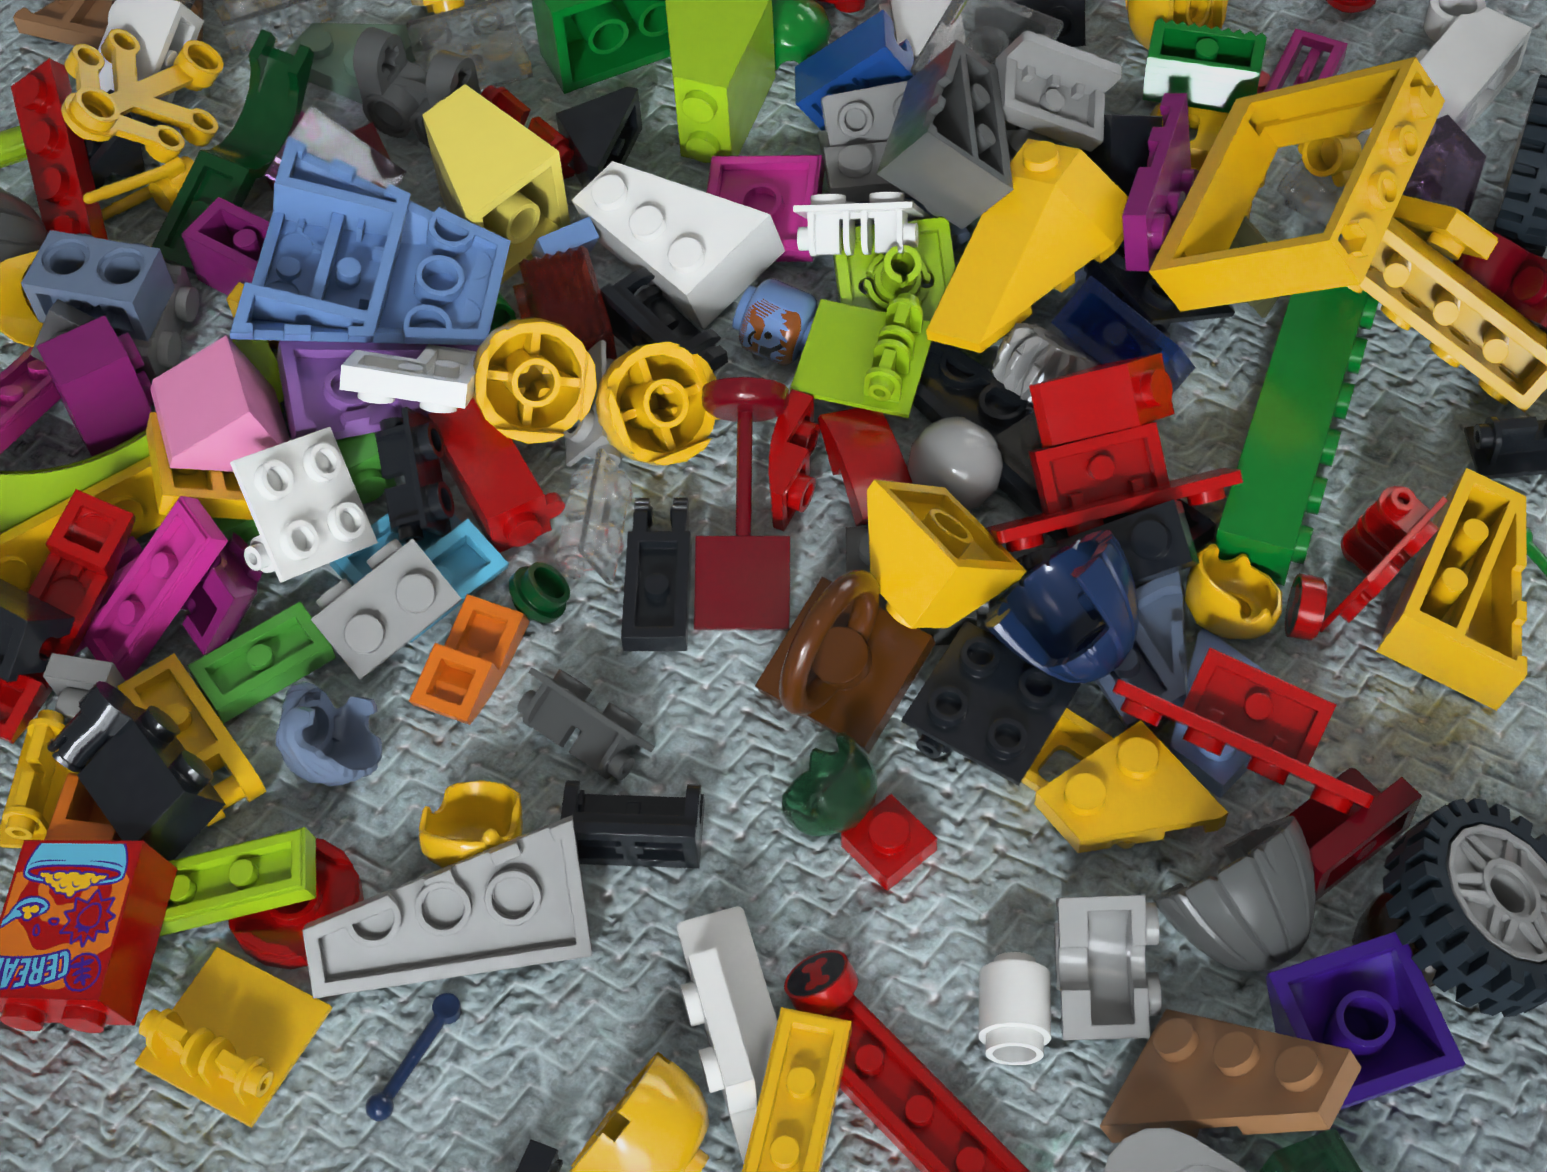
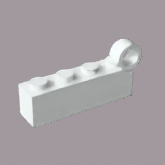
M1430 0L1424 30L1435 44L1429 51L1426 49L1420 50L1416 58L1434 85L1438 86L1445 102L1402 195L1409 197L1415 195L1520 69L1532 27L1486 7L1485 0ZM1372 128L1361 132L1357 137L1361 145V151Z

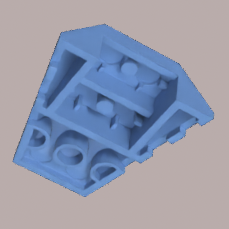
M288 136L274 183L273 213L252 283L245 282L230 331V339L481 345L490 332L511 241L440 207L433 212L410 201L411 193L391 184L386 189L357 176V168L336 158L329 163L308 153L307 144Z

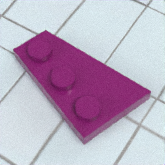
M1164 93L1160 104L1161 115H1163V127H1152L1148 139L1149 157L1147 167L1138 168L1122 214L1126 271L1150 270L1199 173L1198 169H1191L1187 93Z

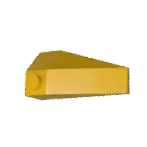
M1028 138L1010 162L1014 190L981 215L926 329L927 340L978 353L985 351L1009 333L1016 323H1022L1033 314L1032 305L1053 289L1062 293L1075 283V272L1093 259L1102 263L1116 252L1124 240L1122 214L1128 196L1081 149Z

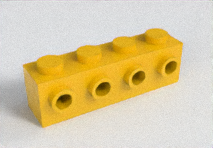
M1392 217L1362 284L1346 287L1359 294L1363 290L1382 304L1381 311L1392 322L1408 331L1413 327L1431 341L1429 347L1442 360L1456 368L1460 364L1480 378L1478 381L1479 386L1493 399L1504 405H1507L1510 401L1525 413L1547 389V334Z

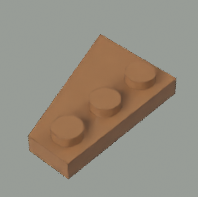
M1166 1009L1101 1122L1100 1128L1112 1143H1120L1124 1138L1145 1128H1172L1194 1138L1198 1137L1199 1129L1235 1126L1239 1128L1243 1135L1330 1130L1362 1067L1350 1049Z

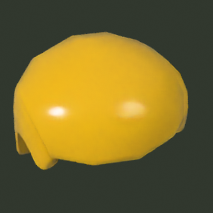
M1210 544L1198 552L1199 564L1190 568L1185 593V602L1195 622L1214 635L1228 639H1256L1270 632L1282 614V591L1272 578L1251 566L1246 554H1240L1231 560H1221L1218 557L1220 550L1216 544Z
M484 780L461 782L448 786L445 789L442 804L437 811L432 813L429 806H425L422 810L419 824V843L422 853L429 861L444 868L522 836L521 795L504 783Z

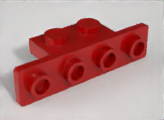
M1150 422L1133 428L1029 451L1043 513L986 527V530L993 536L997 544L1005 543L1008 552L1030 549L1045 543L1043 533L1066 528L1067 535L1072 536L1105 524L1104 518L1125 512L1128 516L1173 499L1177 500L1187 497L1189 506L1226 498L1224 487L1243 483L1240 469L1220 468L1169 481L1157 423Z
M1211 647L1182 707L1121 679L1116 681L1112 691L1125 698L1120 708L1122 712L1155 727H1158L1162 716L1188 727L1182 738L1183 740L1218 756H1221L1225 745L1251 756L1246 769L1283 786L1289 774L1315 786L1310 795L1311 799L1343 814L1349 815L1353 804L1369 809L1375 796L1308 766L1336 707V704Z

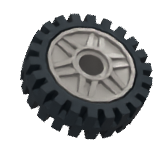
M1474 798L1467 803L1465 799L1452 801L1448 805L1445 804L1425 817L1400 837L1391 847L1393 851L1386 857L1384 868L1390 872L1383 877V891L1394 895V897L1385 903L1389 918L1403 919L1404 924L1395 931L1402 945L1410 943L1416 945L1419 951L1411 959L1421 971L1430 965L1436 970L1432 983L1440 990L1446 992L1456 986L1455 1001L1468 1008L1478 1003L1480 1013L1494 1016L1502 1012L1504 1017L1517 1016L1522 1012L1526 1013L1547 1002V836L1543 833L1534 839L1531 836L1533 824L1521 815L1511 821L1510 809L1500 804H1495L1488 808L1486 800Z

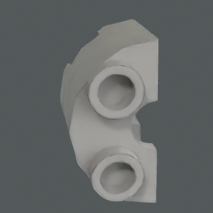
M1145 895L1056 898L1058 923H1054L1056 989L1060 990L1061 995L1060 1028L1063 1040L1150 1038L1149 1016L1161 1015L1158 972L1146 973L1145 947L1146 945H1158L1159 917L1156 902L1146 903Z

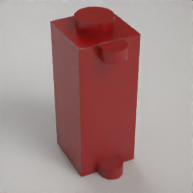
M473 397L465 409L457 408V411L453 413L432 412L428 414V418L432 419L438 426L443 438L444 455L441 458L486 539L499 553L513 547L525 546L533 542L538 536L552 530L550 519L563 512L565 508L563 500L555 492L544 495L513 440L504 436L483 417Z

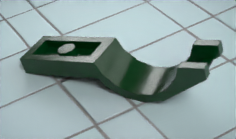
M261 29L248 55L251 68L249 90L243 110L234 128L217 146L210 150L199 151L151 246L160 248L166 263L184 266L187 272L194 275L196 273L181 234L218 197L242 208L255 180L263 177L268 170L277 164L283 155L288 136H293L300 119L314 52L311 48L301 44L295 56L274 48L276 38L271 32Z

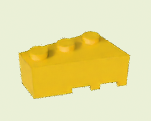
M1466 468L1446 496L1448 501L1436 513L1432 521L1439 530L1420 549L1376 652L1497 711L1527 676V656H1522V625L1527 621V602L1522 601V571L1527 566L1526 496Z

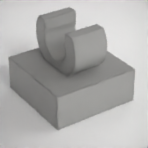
M55 653L51 654L43 675L58 696L55 711L61 713L65 718H69L66 725L81 710L79 708V701L98 681L106 682L115 688L125 682L113 662Z

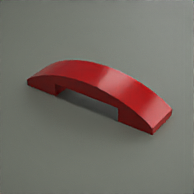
M76 489L46 542L50 553L28 593L75 617L69 635L58 639L54 637L48 638L42 644L39 653H44L50 657L52 653L74 656L95 617L121 560L136 519L133 513ZM44 672L18 675L17 681L7 682L0 678V739L14 744L27 728L29 721L36 716L53 689L43 677Z

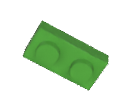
M300 601L187 665L194 681L223 724L336 658L331 644L311 621L312 617Z

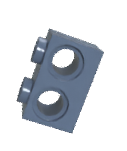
M50 230L21 282L33 311L41 323H44L49 309L59 299L95 319L105 315L117 336L128 332L132 339L149 341L175 289L160 248L150 247L142 243L130 244L95 238L88 234H71Z

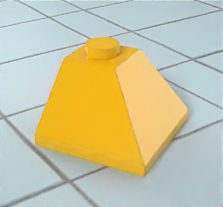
M874 480L868 487L870 573L879 584L880 594L887 600L885 606L888 613L900 624L911 629L949 628L1020 581L1027 570L1001 544L996 543L986 528L945 487Z

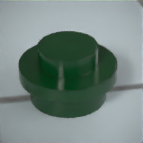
M535 562L531 566L519 568L509 579V592L513 604L528 619L541 623H553L565 612L566 602L570 597V588L563 575L551 565Z

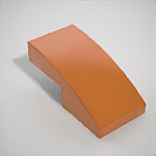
M467 594L445 645L434 644L409 702L414 706L471 725L493 694L508 668L530 623L526 615Z

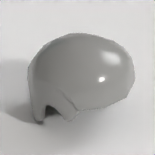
M950 417L926 426L911 445L907 470L913 484L945 487L967 510L980 507L998 488L1003 461L1001 452L998 449V443L989 431L964 417Z

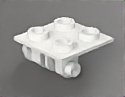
M902 192L870 193L869 203L846 201V195L817 194L811 196V205L793 206V212L808 221V227H798L797 244L799 251H809L810 256L842 255L841 224H843L845 254L853 255L855 250V224L861 223V247L864 255H871L873 223L875 224V253H887L894 246L898 247V253H902L903 245L918 247L919 243L918 224L908 223V221L930 218V215L917 206L914 200L905 199V193Z
M331 427L230 462L260 534L251 540L250 546L244 551L245 561L252 570H260L264 573L275 571L281 583L378 543Z

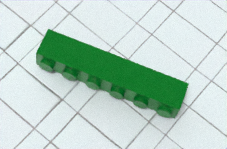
M1345 286L1290 296L1238 462L1237 469L1241 470L1243 483L1231 486L1218 526L1215 544L1220 550L1219 559L1231 560L1240 554H1246L1251 566L1269 575L1279 585H1285L1291 562L1304 565L1314 528L1302 525L1306 512L1314 515L1319 513L1328 479L1316 476L1320 464L1332 467L1342 431L1331 429L1333 417L1342 420L1346 419L1355 385L1344 382L1346 372L1359 374L1368 339L1357 337L1359 327L1371 330L1379 303L1364 290L1359 294Z

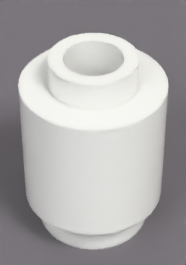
M1007 952L999 954L994 958V962L986 964L979 971L978 1037L986 1045L987 1058L996 1063L1028 1065L1038 1062L1044 1056V1046L1051 1040V974L1045 966L1036 963V959L1026 953Z

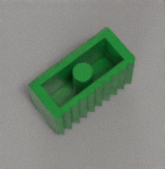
M1162 18L1158 19L1154 23L1147 56L1142 100L1161 103L1164 93H1187L1188 107L1229 113L1236 99L1257 94L1267 37L1263 33L1255 36L1252 31L1244 34L1240 29L1233 33L1229 28L1221 31L1218 26L1210 29L1207 25L1199 28L1195 23L1187 26L1184 21L1176 24L1173 20L1165 23Z

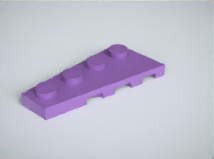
M279 341L277 362L291 440L327 427H331L336 440L381 431L379 423L381 420L391 417H402L401 408L408 407L428 417V414L432 412L421 409L419 406L420 402L395 398L393 403L375 404L360 400L357 397L358 392L339 390L341 365L355 350L417 359L428 344ZM431 344L470 351H477V348L480 346Z

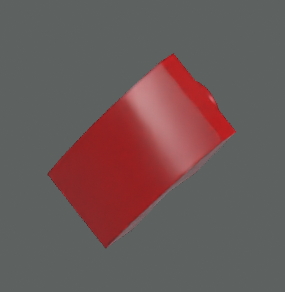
M791 389L789 393V402L786 410L777 418L769 451L768 476L773 528L785 531L796 511L802 513L807 509L816 485V479L810 476V456L816 447L820 434V425L815 423L814 396Z
M853 408L821 414L817 419L833 476L842 474L855 525H867V489L874 480L913 484L899 445L883 413Z

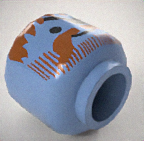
M771 278L763 281L758 287L749 285L738 304L732 327L739 331V342L742 348L774 363L786 366L796 361L801 352H803L818 308L817 300L810 293Z

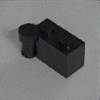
M98 681L79 701V708L81 710L55 738L47 743V749L55 752L52 756L62 766L79 773L77 775L122 841H144L166 860H174L226 805L210 783L214 778L213 773L200 758L186 751L177 739L180 729L169 715L155 706H149L147 709L137 707L120 690L106 682Z

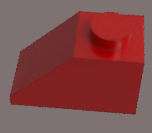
M1162 353L1100 364L1029 386L1042 448L1141 426L1175 414L1172 403V382L1165 371Z

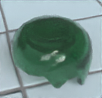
M844 732L836 735L839 750L827 752L817 748L813 749L810 752L809 770L795 778L782 794V815L792 827L804 834L829 837L846 832L856 827L875 803L878 780L877 771L857 741Z

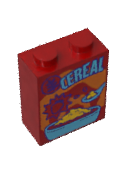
M24 840L0 916V1021L7 1026L25 1031H40L43 1029L44 1023H62L70 1029L86 1033H101L104 1031L105 1025L135 1026L177 868L144 841Z

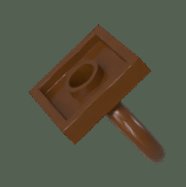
M858 569L843 574L834 582L824 577L820 579L755 687L760 693L783 705L791 714L808 719L869 754L936 642L930 634L918 628L911 629L900 624L887 611L880 608V588L876 578L870 572Z

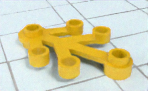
M112 29L101 45V53L87 44H76L72 48L64 65L67 72L76 79L77 92L67 96L62 104L61 112L65 122L77 136L97 142L108 141L113 136L122 137L144 144L147 153L153 159L161 163H167L179 156L185 146L184 138L195 146L204 147L210 143L218 131V122L209 112L199 108L188 109L160 100V98L184 87L191 91H201L203 88L213 85L222 71L224 63L220 54L210 45L198 40L187 41L176 56L173 66L140 81L137 78L136 55L140 50V44L131 33L125 30ZM104 58L112 63L114 92L111 94L102 90L100 86L99 73L105 65ZM130 112L179 127L180 133L168 125H157L154 127L123 115Z

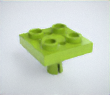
M944 217L908 221V223L918 224V247L903 245L902 253H898V247L894 246L887 251L885 256L884 253H875V224L873 225L871 255H864L862 252L861 226L855 227L854 254L846 255L843 245V228H841L842 255H833L839 303L887 312V307L891 300L897 298L901 293H911L920 300V306L923 309V320L931 321L956 269L949 221ZM921 278L926 284L930 283L932 278L933 285L929 288L921 287ZM863 281V288L867 291V294H863L859 289V284Z

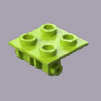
M901 293L897 298L889 302L887 312L820 299L790 391L794 389L814 396V399L909 418L932 343L931 340H927L926 334L930 321L923 320V309L920 306L918 297L911 293Z

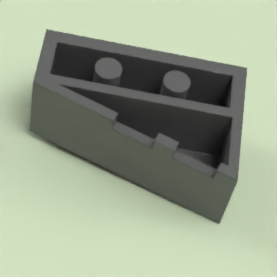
M956 40L907 82L877 175L922 203L932 215L942 216L962 230L1014 189L998 69Z

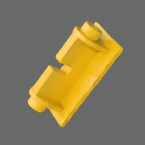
M41 710L38 713V717L30 720L28 723L27 733L2 814L0 847L22 848L24 840H44L66 776L69 772L76 773L62 766L52 756L55 752L47 749V743L55 738L65 727V717L57 711Z

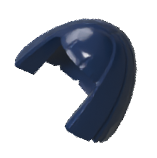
M1101 530L1084 536L1081 541L1079 539L1076 540L1071 546L1061 548L1050 556L1049 562L1043 560L1028 571L1020 579L1019 586H1011L998 599L997 605L991 608L984 621L989 631L1006 647L1027 663L1048 675L1068 683H1087L1106 677L1124 662L1134 645L1139 624L1135 583L1129 563L1118 540L1110 530L1105 532Z

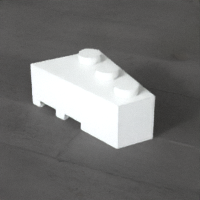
M614 161L572 199L582 219L586 217L591 218L599 235L598 242L632 271L642 268L649 270L655 277L648 284L650 286L655 284L662 291V296L703 330L785 252L770 214Z

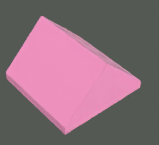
M227 335L152 380L150 390L170 468L233 472L230 464L231 461L290 441L275 389Z

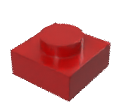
M890 794L841 834V847L886 891H889L937 851V837Z

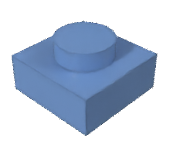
M586 217L537 238L531 254L540 273L553 267H557L559 273H565L590 260L588 253L593 250L599 235L591 218Z

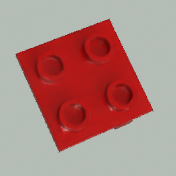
M1391 486L1386 488L1379 495L1378 500L1369 506L1358 518L1356 524L1343 535L1341 549L1344 557L1355 564L1367 576L1322 622L1321 633L1338 615L1350 623L1399 573L1410 558L1433 537L1439 528L1430 519L1448 501L1444 496L1429 509L1416 498L1414 492L1409 488Z

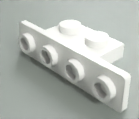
M736 906L681 921L677 925V932L691 982L680 985L688 1020L691 1027L704 1025L710 1046L698 1050L709 1093L719 1090L723 1092L742 1163L744 1164L775 1035L777 1018L744 910Z

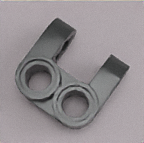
M368 27L361 33L356 42L353 54V67L363 102V112L369 122H373L375 128L390 137L403 138L412 130L419 141L430 148L422 115L437 102L445 99L464 84L481 95L474 61L467 56L448 50H441L434 56L426 72L420 66L407 61L403 42L397 34L375 27Z

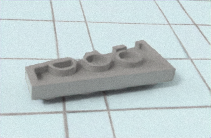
M573 815L305 924L302 931L313 999L592 956V944Z

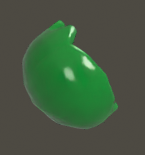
M772 0L775 71L786 61H795L800 64L828 45L832 26L823 6L816 0Z

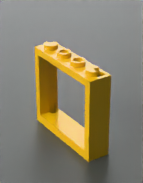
M1412 57L1236 99L1149 273L1180 312L1362 284L1445 102L1438 86L1434 85L1417 58ZM1372 128L1323 233L1229 249L1278 148ZM1340 234H1342L1343 237H1342L1341 241L1339 242V241H1338V238H1339Z

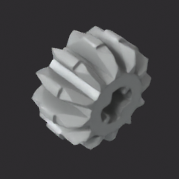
M1016 323L1010 334L1005 335L997 350L998 353L993 363L992 372L996 379L1004 384L1005 389L1016 393L1022 400L1033 403L1030 385L1097 366L1094 358L1086 354L1084 349L1077 347L1069 339L1062 338L1052 330H1045L1037 324Z

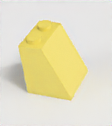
M464 84L448 97L437 102L422 116L440 195L447 211L511 241L501 284H503L534 260L531 251L537 238L571 224L559 151Z

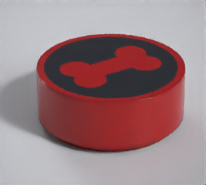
M1301 573L1295 577L1290 590L1285 615V634L1287 637L1312 641L1313 638L1317 637L1322 626L1327 603V584L1322 577Z
M825 950L813 954L797 964L788 974L784 983V990L796 1010L824 1016L836 1011L850 1000L858 986L859 979L849 959L843 952L839 950Z

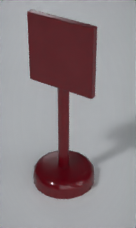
M731 377L713 380L702 388V406L711 416L721 420L737 422L736 536H696L694 630L789 631L791 538L790 536H751L753 422L771 420L782 415L789 402V389L785 384L775 380L757 377Z

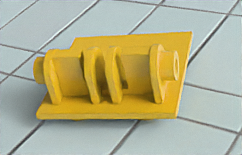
M216 947L173 1009L167 1008L162 1012L152 1009L144 1016L139 1026V1034L146 1037L147 1046L134 1063L136 1066L252 1128L333 1008L317 998L313 999L312 995Z

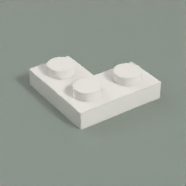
M428 344L417 359L355 350L341 365L339 390L358 392L357 397L369 403L388 404L393 403L395 398L418 401L420 402V408L429 412L453 413L457 411V408L465 409L474 396L476 372L473 367V361L476 351Z

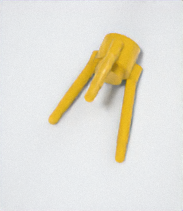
M1366 130L1298 144V152L1302 154L1305 168L1311 174L1318 177L1331 176L1336 187H1344L1361 153V145L1357 137Z
M177 156L162 166L84 194L83 201L86 204H93L148 185L101 209L103 220L105 221L152 197L162 210L169 212L194 161L188 156H182L181 158Z

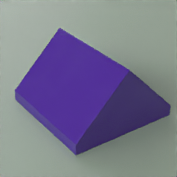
M1396 932L1268 973L1266 976L1275 1033L1350 1049L1362 1068L1341 1109L1460 1070L1466 1065L1422 971L1411 959L1414 955L1409 944L1402 945Z

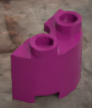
M234 532L181 608L189 610L191 613L186 616L182 625L203 655L231 641L257 594L258 582L263 574L260 570L254 571L249 568L244 558V551L249 545Z

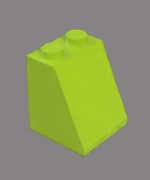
M665 0L681 157L703 163H711L712 156H739L776 77L772 0Z

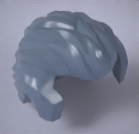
M303 682L292 685L286 692L279 728L276 731V747L281 752L286 766L295 775L307 780L309 783H323L329 787L348 784L351 781H357L362 777L371 775L377 770L378 763L382 758L381 738L373 734L369 728V717L377 712V705L374 699L355 696L350 697L342 707L335 708L327 694L315 684Z

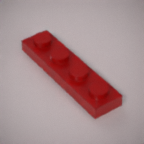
M49 58L11 86L41 219L46 227L47 234L50 230L71 234H88L95 238L108 240L99 201L93 204H86L83 201L84 194L96 190L84 139L77 136L70 129L61 112L62 104L67 96L72 93L65 65Z

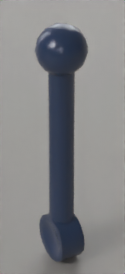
M443 993L434 999L432 1004L434 1016L383 1090L372 1094L367 1099L365 1111L372 1120L380 1122L387 1120L392 1115L394 1109L393 1099L444 1025L452 1024L460 1018L462 1013L458 997L454 994Z

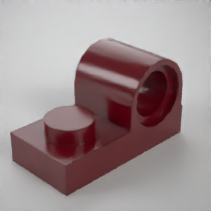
M1485 228L1498 238V243L1489 258L1485 260L1462 253L1459 260H1452V262L1530 322L1547 329V259L1530 253L1511 240Z

